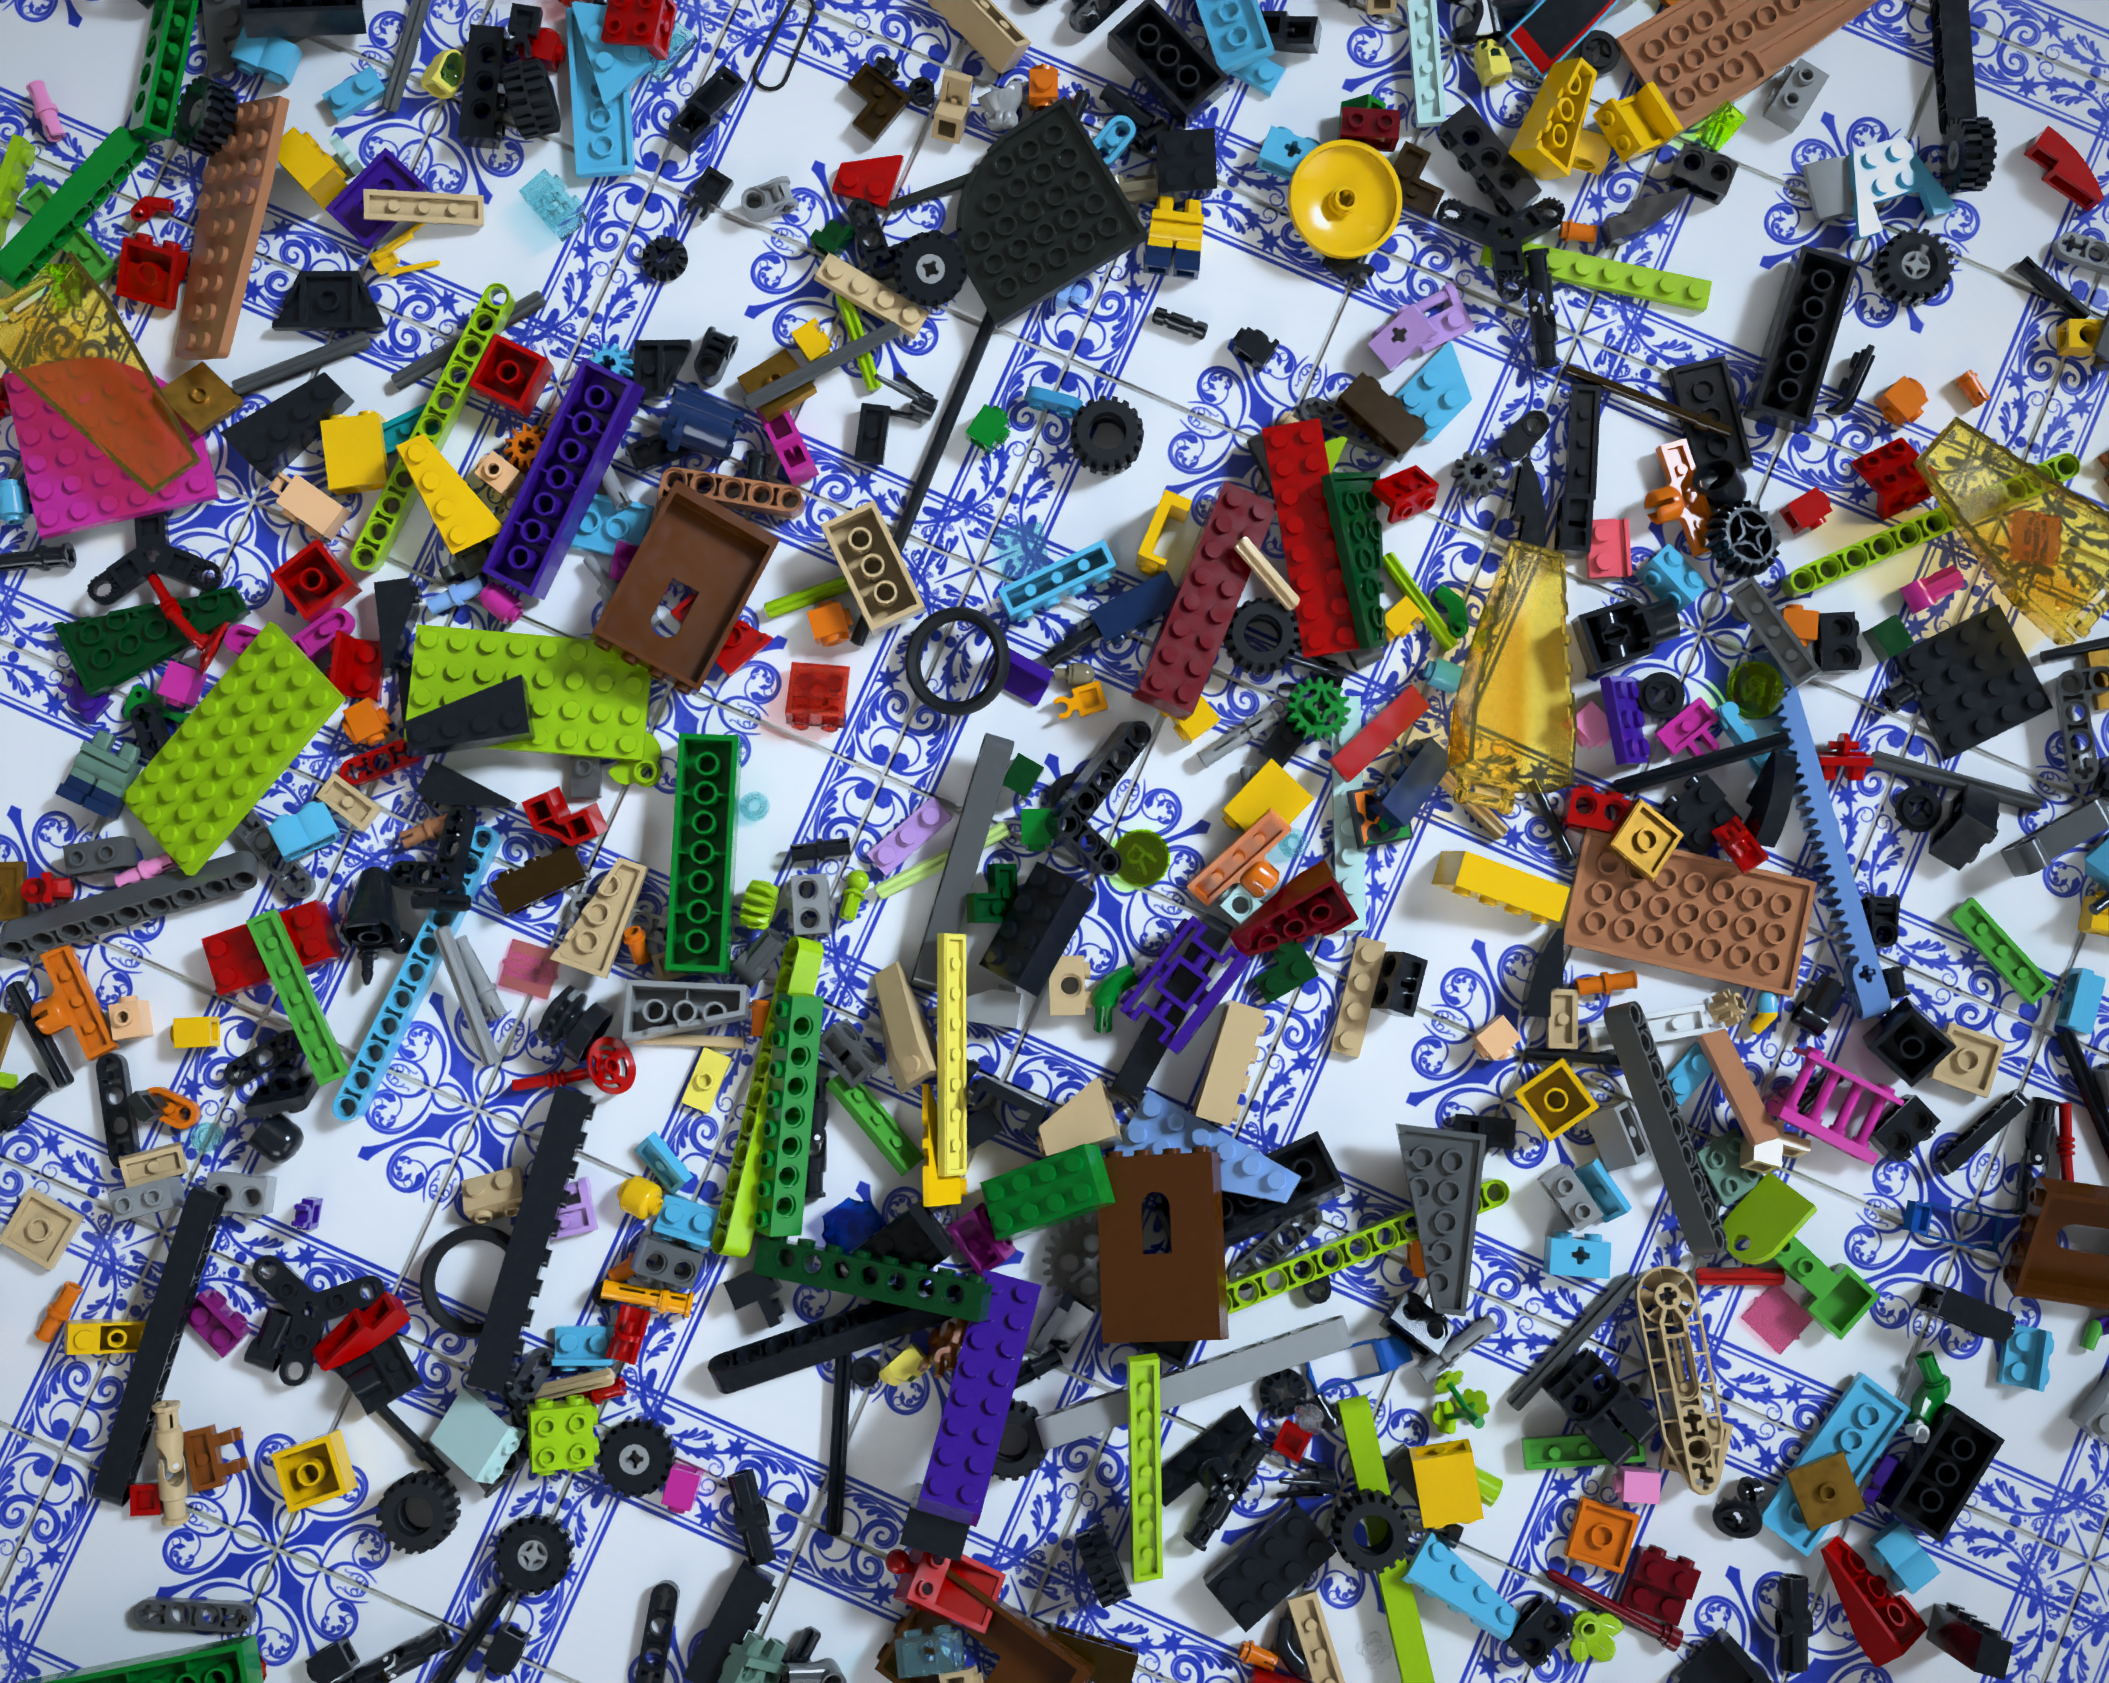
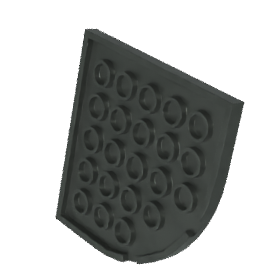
M1066 96L1003 134L987 149V155L978 166L975 165L961 193L957 209L956 229L958 233V247L964 253V262L967 264L965 270L998 328L1149 239L1148 233Z

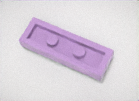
M932 796L870 850L867 855L887 877L949 823L952 817Z

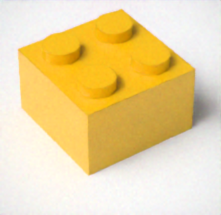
M293 126L282 136L277 161L314 201L326 211L325 208L348 186L344 181L347 175L331 156L321 149L307 131L301 134Z
M1563 1057L1513 1092L1549 1142L1599 1108L1598 1103Z
M341 1429L296 1443L271 1454L289 1513L342 1496L358 1487Z

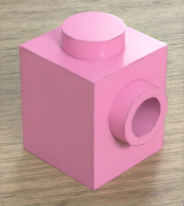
M1592 700L1584 704L1564 724L1573 733L1571 735L1573 740L1583 748L1586 746L1588 749H1591L1596 745L1601 748L1611 739L1607 716Z
M1620 1466L1617 1469V1474H1613V1492H1616V1496L1623 1502L1660 1505L1661 1473L1654 1468Z

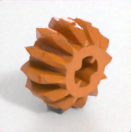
M523 424L522 432L520 433L516 429H512L511 432L515 436L514 439L505 438V443L510 447L504 450V454L507 457H511L509 463L514 467L518 466V470L521 473H525L528 468L530 470L547 434V431L541 432V428L538 425H534L530 430L527 424ZM532 445L535 447L533 451L528 450L527 453L524 451L525 448H531Z

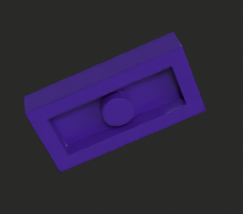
M1009 648L1010 670L1003 689L1037 706L1053 679L1054 672ZM993 664V666H992L990 672H989L988 675H987V680H988V681L990 680V678H991V676H992V673H993V670H994V664Z

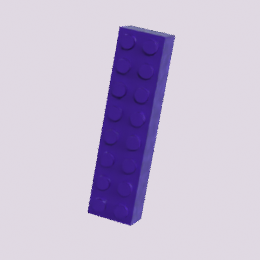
M582 358L481 571L532 597L545 600L645 392V388L591 360Z
M986 1269L983 1270L982 1276H985L984 1282L993 1283L988 1318L986 1321H969L916 1507V1510L977 1527L983 1509L1042 1285Z

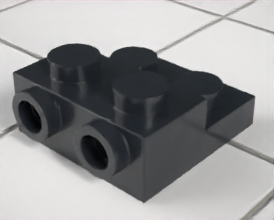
M1695 774L1683 784L1685 790L1677 796L1674 793L1661 804L1664 809L1659 814L1684 834L1680 841L1691 853L1703 855L1717 842L1711 831L1723 826L1736 815L1740 820L1743 818L1726 801V794L1708 774L1700 777Z

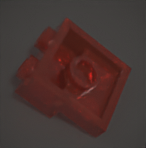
M792 662L785 708L786 724L800 731L807 730L809 726H817L829 733L838 731V728H845L851 673L850 666Z

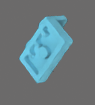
M666 1193L657 1221L652 1227L653 1231L659 1232L657 1237L675 1242L676 1238L687 1241V1247L703 1251L704 1247H711L719 1209Z
M2015 1324V1331L2012 1337L2007 1339L2006 1344H2001L1996 1382L2044 1392L2045 1385L2048 1384L2050 1379L2048 1368L2049 1356L2054 1350L2052 1332Z
M557 1325L555 1327V1357L551 1359V1366H560V1371L578 1370V1366H590V1371H596L613 1365L617 1360L607 1358L606 1354L615 1325Z

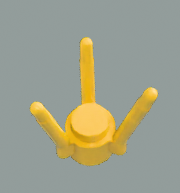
M415 223L390 243L369 254L373 266L380 275L388 272L392 278L401 273L440 265L439 260L397 267L400 259L395 250L413 239V233L426 223Z

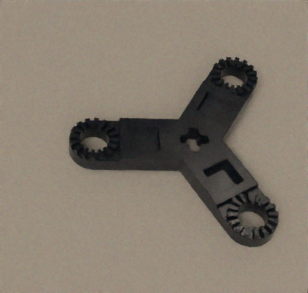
M1548 197L1506 219H1501L1477 207L1467 206L1461 203L1460 200L1456 201L1455 198L1453 200L1448 198L1447 201L1443 200L1439 205L1436 217L1441 226L1490 248L1496 292L1503 300L1514 302L1523 297L1527 288L1522 245L1560 225L1565 215V207L1563 203H1560L1559 199L1557 201L1554 197L1553 199ZM1552 209L1557 215L1551 218L1550 215L1547 217V214L1544 215L1545 212L1543 210ZM1453 210L1459 216L1457 218L1454 217V219L1451 217L1450 219V216H1447L1445 211ZM1503 234L1508 235L1506 240L1500 239ZM1513 282L1518 286V290H1507L1504 283Z
M167 511L134 518L136 548L107 567L106 571L98 576H94V579H91L90 584L87 585V592L95 603L107 606L115 603L147 581V578L152 574L165 576L205 592L218 589L223 583L224 574L214 562L170 545ZM156 550L160 555L156 556L155 561L152 562L147 556H151L152 551ZM206 570H213L215 573V577L212 578L213 580L202 583L200 581L201 574ZM110 584L112 589H110L109 595L106 594L105 597L97 595V590L101 585Z
M265 1255L256 1260L252 1268L255 1281L293 1316L279 1367V1376L282 1382L288 1386H301L310 1379L316 1359L312 1349L321 1342L325 1323L348 1315L354 1308L363 1310L371 1306L387 1291L382 1279L368 1275L316 1292L277 1256ZM267 1262H273L276 1266V1274L271 1279H266L261 1274L262 1266ZM373 1282L376 1284L378 1292L373 1299L368 1300L362 1294V1289L366 1283ZM310 1302L313 1306L319 1307V1311L315 1312V1318L313 1319L311 1315H305V1310L309 1309L308 1303ZM294 1362H299L303 1367V1374L297 1380L291 1379L288 1373V1368Z

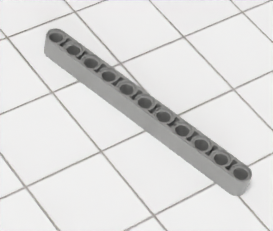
M1344 1315L1330 1317L1187 1365L1184 1370L1178 1368L1161 1374L1160 1412L1351 1347L1353 1344ZM1127 1386L1036 1417L1034 1420L1043 1449L1055 1448L1128 1423Z

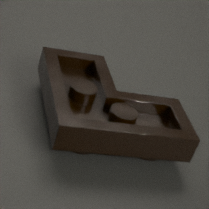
M866 62L848 83L849 89L868 103L852 122L853 128L876 144L911 102V97Z
M1405 141L1393 165L1402 189V206L1428 219H1432L1445 190L1420 179L1431 153Z

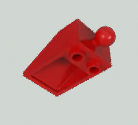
M911 1548L909 1555L902 1549H894L888 1553L885 1560L888 1571L896 1575L901 1574L893 1595L894 1599L978 1633H986L994 1609L946 1576L948 1568L996 1602L1006 1574L962 1554L959 1562Z

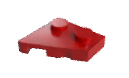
M893 155L841 163L832 187V193L851 200L866 199L873 207L887 211L904 163V156Z

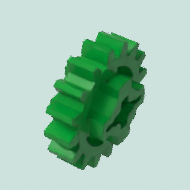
M1318 677L1313 684L1312 680L1307 678L1304 686L1298 683L1294 688L1295 693L1291 692L1287 698L1292 702L1288 703L1285 707L1286 711L1292 712L1287 721H1295L1297 725L1293 731L1303 730L1304 739L1311 734L1313 735L1314 742H1318L1322 735L1328 741L1333 736L1332 733L1338 735L1342 731L1341 726H1345L1349 721L1345 716L1351 712V708L1344 707L1349 697L1340 696L1343 690L1342 687L1332 688L1333 680L1323 684L1322 677ZM1312 692L1310 699L1301 701L1304 695ZM1335 718L1332 724L1324 726L1326 719L1331 720Z

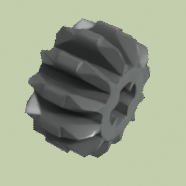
M1476 449L1473 456L1466 451L1462 455L1463 459H1456L1454 465L1457 469L1451 471V476L1457 478L1453 483L1454 488L1463 487L1460 493L1461 496H1465L1469 491L1471 492V498L1476 500L1479 493L1486 498L1489 496L1490 490H1496L1498 484L1495 480L1500 479L1502 473L1495 470L1499 466V461L1490 463L1491 453L1488 452L1484 457H1481L1480 449ZM1473 469L1479 471L1477 475H1482L1479 479L1473 478L1475 474H1470Z

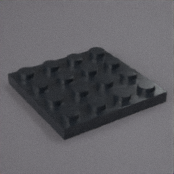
M1999 604L1892 657L1903 679L1911 677L1918 684L1922 698L1916 704L1945 760L2053 708Z

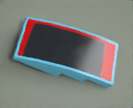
M1537 0L1524 12L1525 15L1504 35L1538 76L1543 79L1548 74L1553 63L1562 61L1610 12L1619 0Z

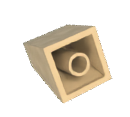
M1101 1078L1093 1079L1039 1126L1040 1136L1036 1137L1040 1153L1044 1154L1046 1158L1082 1144L1099 1145L1100 1150L1123 1144L1108 1087Z

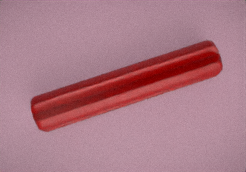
M1698 1267L1695 1271V1280L1698 1285L1782 1286L1785 1284L1786 1279L1783 1268Z

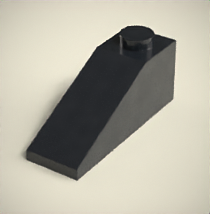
M409 577L374 582L383 669L390 673L398 672V666L401 665L420 613L419 603L423 601L421 587Z
M433 760L416 790L417 793L424 796L422 802L436 809L439 808L440 804L448 808L462 806L465 808L515 809L518 804Z

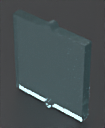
M1041 522L1027 525L1017 523L1015 527L994 531L1004 581L1025 577L1050 565Z

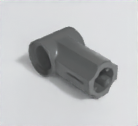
M768 927L749 950H745L736 959L730 970L747 985L754 988L770 970V964L788 943L778 931Z
M831 1658L821 1659L817 1663H787L786 1666H783L782 1683H847L837 1662Z

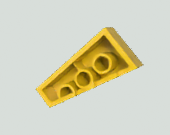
M1582 57L1553 63L1508 151L1513 158L1540 181L1568 177L1570 175L1597 76V71Z
M424 433L395 446L451 555L500 532L503 525Z
M1441 851L1432 880L1433 885L1451 890L1453 894L1479 899V903L1495 907L1498 905L1504 907L1505 912L1516 916H1522V913L1531 916L1530 921L1542 925H1548L1549 921L1560 922L1570 888L1468 851Z

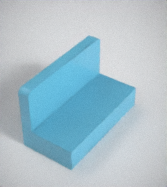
M2070 968L2055 1025L2084 1034H2092L2106 979L2094 975V971L2090 969Z

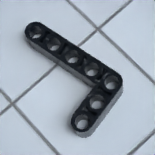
M1125 721L1120 723L1046 818L1045 826L1049 834L1093 874L1112 876L1117 874L1122 867V857L1119 852L1087 822L1149 743L1152 734L1151 728L1144 721ZM1132 728L1135 730L1136 733L1134 741L1131 738ZM1115 750L1118 752L1117 762L1113 758ZM1098 772L1101 775V782L1099 785L1096 782V775ZM1080 795H1082L1084 798V804L1082 807H1080L1078 803ZM1063 817L1066 819L1064 830H1062L1060 825ZM1083 837H1085L1087 841L1085 849H1083L1081 846V840ZM1103 856H1105L1107 860L1105 868H1103L1101 864Z

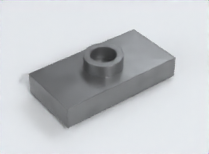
M570 756L571 798H602L601 758Z

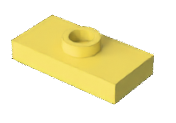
M704 1047L681 1102L703 1112L710 1113L733 1058Z

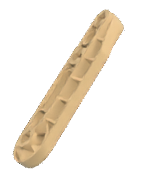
M1656 1266L1648 1269L1639 1277L1635 1288L1634 1300L1657 1419L1661 1426L1660 1434L1687 1487L1698 1495L1707 1496L1717 1489L1719 1483L1724 1425L1698 1294L1693 1280L1684 1271L1674 1266ZM1641 1286H1645L1647 1288H1650L1651 1290L1649 1291L1647 1289L1641 1288ZM1665 1287V1291L1672 1293V1297L1667 1299V1304H1665V1300H1660L1659 1294L1664 1293ZM1681 1300L1691 1303L1690 1306L1680 1304ZM1653 1304L1655 1308L1647 1314L1645 1309ZM1667 1309L1672 1312L1673 1322L1668 1323ZM1695 1309L1697 1320L1687 1321V1319L1693 1314ZM1643 1316L1648 1321L1655 1323V1326L1645 1328ZM1698 1324L1703 1351L1693 1352L1689 1325ZM1678 1325L1679 1331L1666 1333L1665 1326ZM1656 1331L1661 1357L1651 1358L1646 1332ZM1681 1337L1689 1381H1686L1687 1378L1681 1357L1682 1353L1681 1350H1678L1676 1338ZM1667 1339H1672L1674 1348L1672 1354L1677 1371V1380L1680 1383L1675 1382ZM1704 1355L1709 1381L1699 1382L1694 1356ZM1662 1361L1667 1387L1657 1388L1652 1362ZM1710 1385L1715 1412L1705 1413L1700 1387ZM1668 1392L1672 1418L1663 1419L1658 1393ZM1688 1410L1696 1414V1419L1691 1420V1425L1683 1420V1417L1688 1415ZM1716 1416L1718 1425L1717 1443H1711L1707 1423L1708 1417ZM1665 1423H1675L1679 1448L1673 1449L1668 1441ZM1691 1426H1692V1429H1693V1430H1696V1431H1699L1700 1434H1692V1433H1690V1434H1687V1435H1686L1685 1432H1686V1431H1687V1432H1692V1430H1691ZM1699 1440L1702 1444V1451L1698 1456L1692 1457L1689 1452V1445L1692 1441ZM1714 1448H1716L1715 1459H1714V1454H1713V1449H1714ZM1680 1453L1682 1465L1676 1454ZM1691 1463H1700V1470L1698 1467L1692 1465ZM1700 1471L1708 1476V1480L1703 1481V1486L1696 1483V1479L1700 1478Z

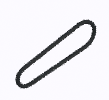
M795 0L788 2L753 67V80L761 89L775 91L782 88L788 81L815 14L816 4L814 0H809L812 9L784 79L776 86H764L757 78V69Z

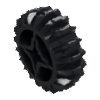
M1738 500L1735 506L1732 503L1724 504L1709 516L1710 520L1705 524L1708 531L1703 535V537L1709 540V543L1704 548L1711 550L1712 554L1709 559H1716V568L1724 567V575L1732 574L1734 579L1758 576L1775 563L1774 558L1780 554L1776 549L1781 544L1776 539L1780 531L1774 530L1772 526L1776 520H1769L1767 518L1768 511L1761 512L1760 504L1752 505L1750 500L1743 502Z

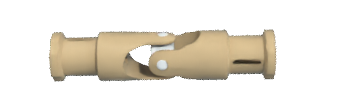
M176 1399L163 1400L152 1405V1411L156 1414L157 1428L154 1430V1441L156 1450L159 1453V1458L157 1459L159 1499L163 1501L164 1516L161 1518L163 1526H178L190 1520V1514L186 1512L185 1497L188 1495L185 1458L182 1454L184 1446L183 1426L179 1425L178 1414L181 1402ZM165 1472L176 1473L174 1477L168 1480L165 1478Z

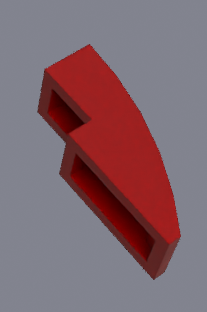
M2048 125L2034 138L2024 155L2047 170L2041 178L2042 181L2089 212L2104 198L2098 181L2078 151L2063 136Z
M385 1291L364 1312L354 1308L312 1349V1352L320 1369L328 1371L378 1346L412 1318L403 1301Z

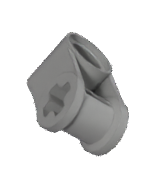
M780 176L745 189L741 195V204L745 217L752 222H761L762 220L787 214L797 209L799 203L797 199L793 198L789 187L791 183L788 176ZM752 201H760L762 203L760 207L755 209L748 207V204Z

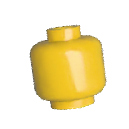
M640 1175L632 1179L627 1178L621 1184L617 1193L620 1209L640 1220H645L651 1215H657L664 1203V1200L661 1199V1187Z

